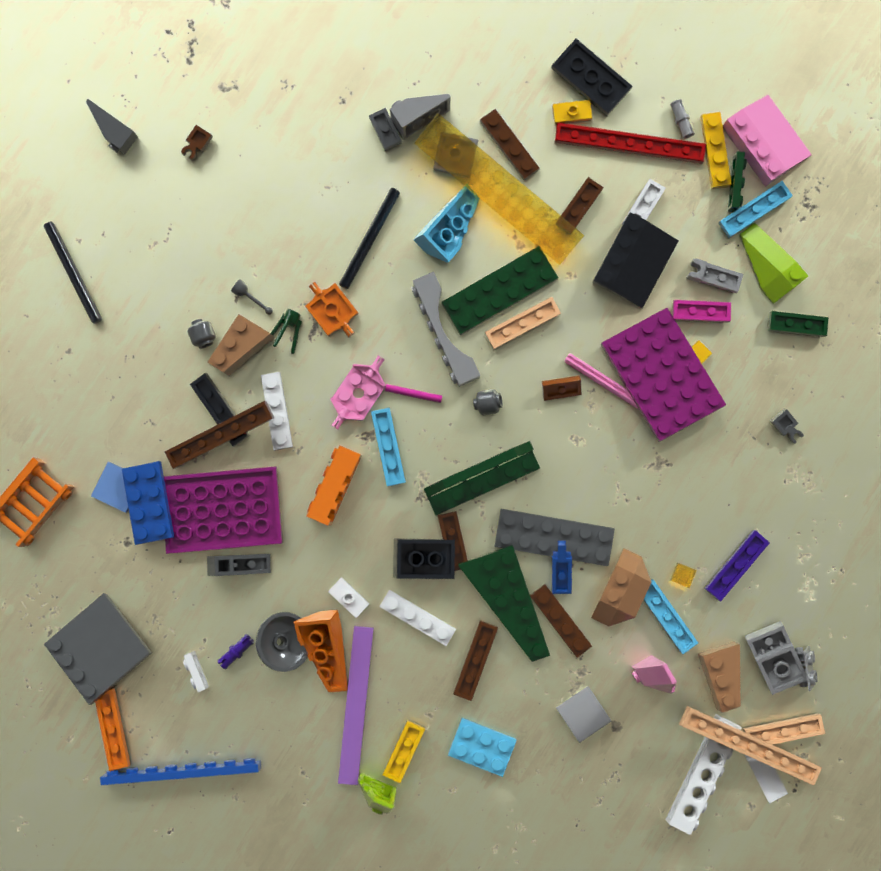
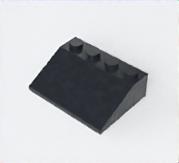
M630 212L600 266L593 283L643 308L679 240Z

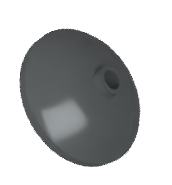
M289 612L273 614L258 629L256 635L258 656L272 670L280 672L292 671L301 666L307 659L308 653L304 646L300 645L294 622L301 619L296 614ZM278 638L281 640L280 645L277 644Z

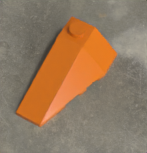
M338 610L319 611L296 620L294 626L298 641L306 649L309 660L313 661L316 666L317 674L327 691H347L343 636Z

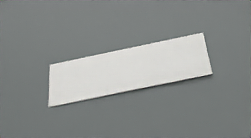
M745 755L769 803L788 794L774 767Z

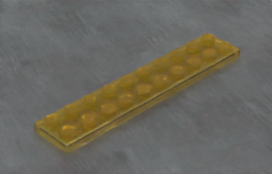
M439 113L415 141L414 144L557 264L560 265L584 237L579 230Z

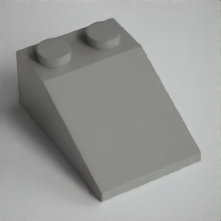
M449 94L406 98L403 101L395 102L391 106L392 108H390V115L402 139H406L450 111L451 97Z

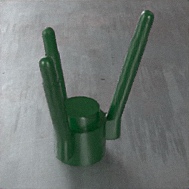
M287 309L286 313H283L281 319L271 332L274 335L282 323L284 324L275 339L274 347L279 343L286 328H293L295 326L291 353H295L299 328L302 323L299 320L301 314L291 309Z

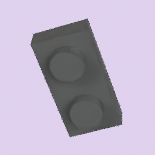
M386 108L369 115V119L385 151L402 143Z

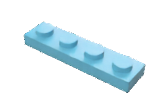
M781 181L722 219L719 225L727 237L730 238L789 200L793 195L784 182Z
M390 407L371 411L386 485L388 487L406 483Z
M651 579L652 583L645 595L644 602L681 654H684L696 646L698 641L656 582Z

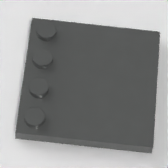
M103 593L44 643L45 647L89 705L96 702L152 654L106 593Z

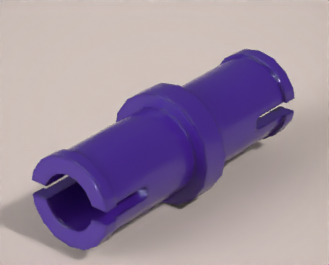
M245 634L235 645L232 644L229 647L230 650L218 659L217 662L219 664L222 663L220 666L223 669H227L237 658L240 659L243 656L242 653L254 644V640L248 634Z

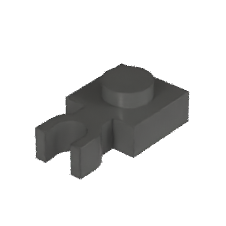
M785 408L770 420L778 432L783 436L788 434V439L794 444L797 442L794 439V434L797 433L799 437L804 436L801 431L795 429L798 422Z

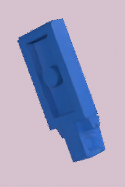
M558 541V551H553L552 594H572L571 551H566V541Z

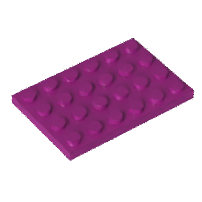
M668 308L659 311L601 343L606 355L658 442L726 406L725 401Z
M277 467L164 476L174 531V538L165 539L166 554L283 543Z

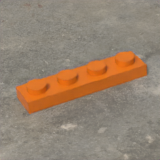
M113 688L95 702L109 771L130 766L115 688Z

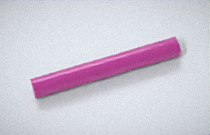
M386 384L385 388L386 392L441 403L442 395Z

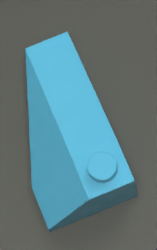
M466 184L413 240L426 254L444 262H450L462 246V239L464 234L467 233V226L473 217L480 197Z

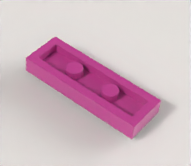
M674 300L672 316L675 320L729 323L731 321V302Z

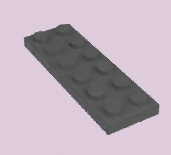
M500 509L494 547L505 548L513 545L514 550L552 557L553 551H558V541H566V551H571L572 560L609 566L615 528Z

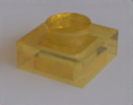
M677 563L670 581L690 588L697 570Z

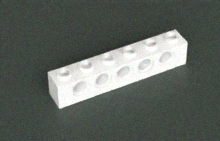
M716 714L714 717L715 719L722 721L730 726H733L739 730H741L742 728L736 723L718 714ZM707 737L704 738L665 819L670 825L689 835L697 829L699 816L705 812L708 805V797L714 793L716 789L715 783L718 777L722 776L725 769L724 764L732 756L733 749ZM717 752V759L710 761V755ZM709 770V776L706 779H702V772ZM696 788H700V789H701L700 795L697 796V797H694V796H693V791H694ZM692 806V812L684 814V809Z

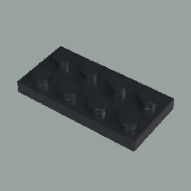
M577 38L551 65L552 70L607 116L633 87Z

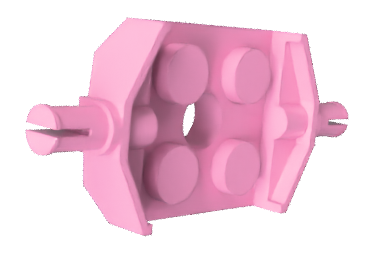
M378 355L372 365L353 364L352 369L334 396L330 398L338 413L337 418L332 424L333 427L339 429L346 419L364 420L386 387L379 374V367L385 359ZM361 388L364 390L362 398L354 397L353 392L355 389Z

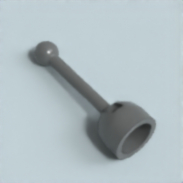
M241 279L235 283L231 292L237 296L246 295L263 308L266 314H272L273 310L271 307H266L247 292V285Z

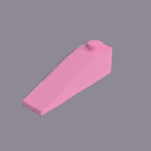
M651 655L632 666L634 670L632 675L637 683L641 682L646 687L671 694L675 692L674 689L677 682L669 667L663 661Z

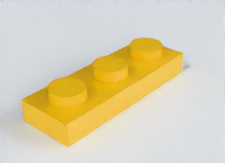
M407 720L383 772V776L401 783L425 731L424 727Z

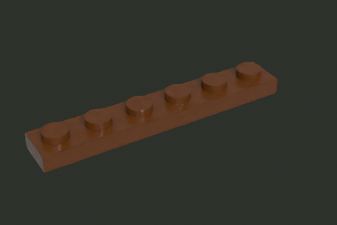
M263 401L165 451V454L172 469H175L274 419V416L267 401Z

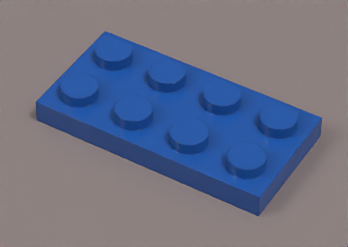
M161 461L123 468L122 474L135 545L174 538Z

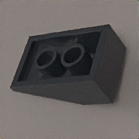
M394 538V578L454 579L455 540Z

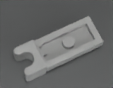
M697 258L691 261V266L697 269V273L690 272L686 276L687 279L738 293L743 274Z

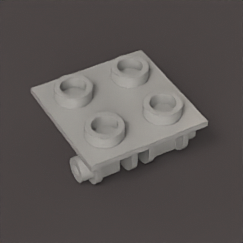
M807 646L804 651L803 647H796L795 651L802 666L806 667L804 670L807 675V681L799 685L800 687H808V691H811L815 682L818 681L817 672L813 670L812 666L815 663L814 651H810V646Z

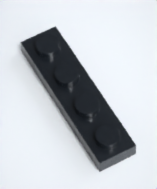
M204 373L190 384L217 425L236 415L207 373ZM247 432L229 442L235 447L249 437L250 434Z

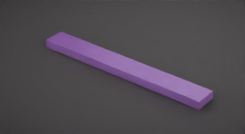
M354 626L338 784L358 785L373 627Z

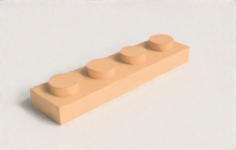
M551 297L486 331L485 335L494 350L559 316L561 312Z
M819 713L743 728L744 732L772 745L825 734L822 716Z

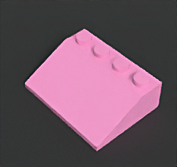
M769 95L741 109L723 124V129L738 150L745 152L744 158L747 159L748 164L765 187L812 155Z

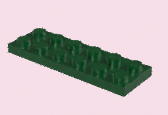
M538 246L442 301L441 304L461 336L558 280V276L542 249Z

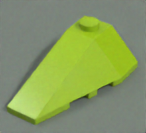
M755 222L739 234L747 256H749L753 265L752 269L759 280L760 289L772 304L808 277L801 266Z
M360 773L358 782L368 806L377 814H388L393 809L397 787Z

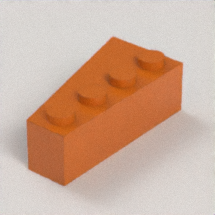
M340 445L338 449H334L331 455L333 460L331 465L327 466L324 471V480L322 484L319 483L316 489V497L308 507L307 517L328 526L332 525L362 457L361 454Z

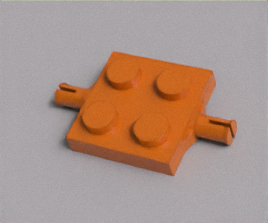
M316 282L312 283L309 288L314 292L315 297L305 305L307 310L328 337L341 329L348 338L351 337L350 333L353 335L355 332L348 324L351 319L359 314L336 283L324 290H321Z

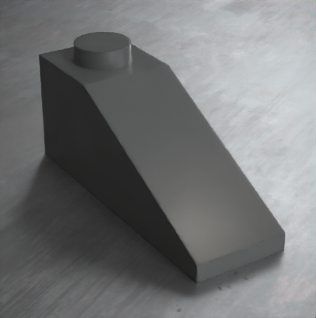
M87 99L86 103L104 138L108 141V147L116 153L120 151L125 155L138 138L136 133Z
M270 554L207 556V576L271 573Z

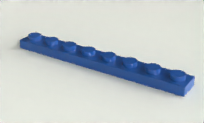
M247 758L243 762L226 760L224 764H216V761H209L200 766H197V763L185 764V767H177L176 764L165 766L164 769H158V766L146 767V770L139 771L138 768H128L126 772H119L118 769L108 770L100 777V784L111 785L255 773L261 769V760L255 761V758Z

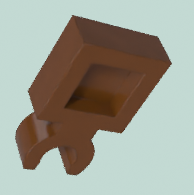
M195 125L186 139L189 145L181 150L182 155L185 156L187 152L191 151L192 154L189 158L191 161H194L197 157V150L201 152L205 150L213 138L212 134Z

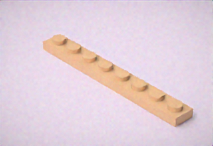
M689 706L686 707L679 725L811 785H815L822 767Z

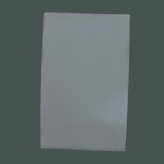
M781 621L745 636L772 695L807 681L806 672Z

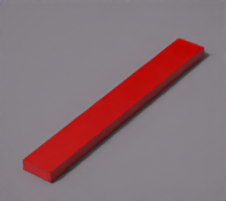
M557 123L554 142L700 164L704 162L706 148L705 143L565 123Z

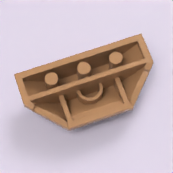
M625 548L623 549L594 610L592 619L607 626H612L636 617L652 583L641 556Z

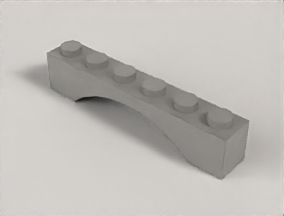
M431 272L413 280L412 292L415 298L419 297L421 301L419 307L422 314H426L429 319L426 323L430 332H435L437 338L434 341L437 348H442L444 356H442L445 366H450L452 370L450 377L453 383H457L460 387L479 379L480 374L473 358L457 349L443 331L438 311L441 287L435 273Z

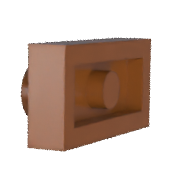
M580 376L542 381L544 401L582 395Z

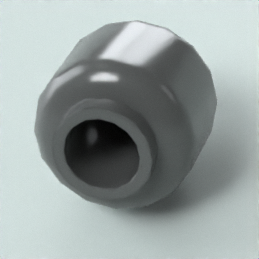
M202 319L191 322L192 325L188 328L187 332L192 344L200 349L211 346L216 338L211 323Z
M495 389L479 391L476 399H473L474 408L481 415L496 414L503 406L501 394L497 393Z

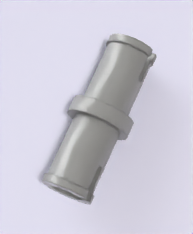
M675 100L670 104L676 117L675 123L679 125L683 139L690 138L695 134L689 122L690 116L686 114L682 100Z

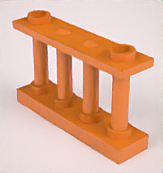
M33 457L0 496V522L20 538L15 544L17 547L29 546L34 541V535L62 501H66L72 495L71 491L74 488L70 484H65L62 487L47 475L42 468L45 463L40 458ZM33 477H39L58 493L51 502L30 486V481ZM25 491L45 508L39 517L18 501L17 496L21 492ZM8 507H14L33 523L26 532L5 516V511Z

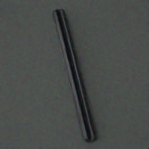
M390 188L339 282L341 287L345 289L350 287L400 194L397 189Z
M52 221L45 223L44 229L91 322L94 324L100 322L102 317L55 224Z

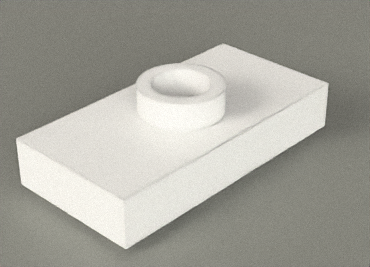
M342 577L328 591L355 618L370 604Z

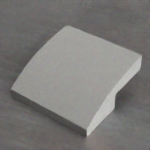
M589 686L556 707L579 743L611 722V719Z

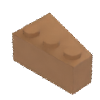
M238 314L208 363L230 376L244 365L251 356L261 351V348L268 342L273 341L275 337Z
M731 642L698 653L716 709L723 713L741 707L740 644Z

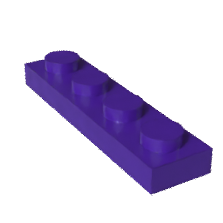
M753 530L704 589L718 601H722L770 542L756 530Z

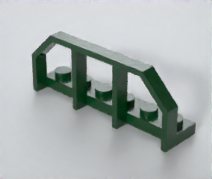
M528 441L424 488L435 516L540 469L533 453L534 449L531 442Z

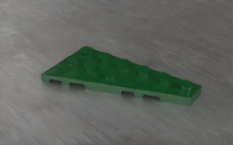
M513 545L459 563L458 566L529 659L534 662L550 656Z

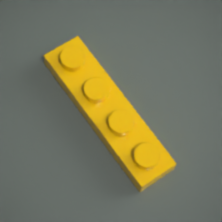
M721 112L702 114L700 118L704 143L706 144L705 151L711 189L730 187L732 184Z

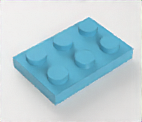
M462 718L448 756L503 777L517 739Z

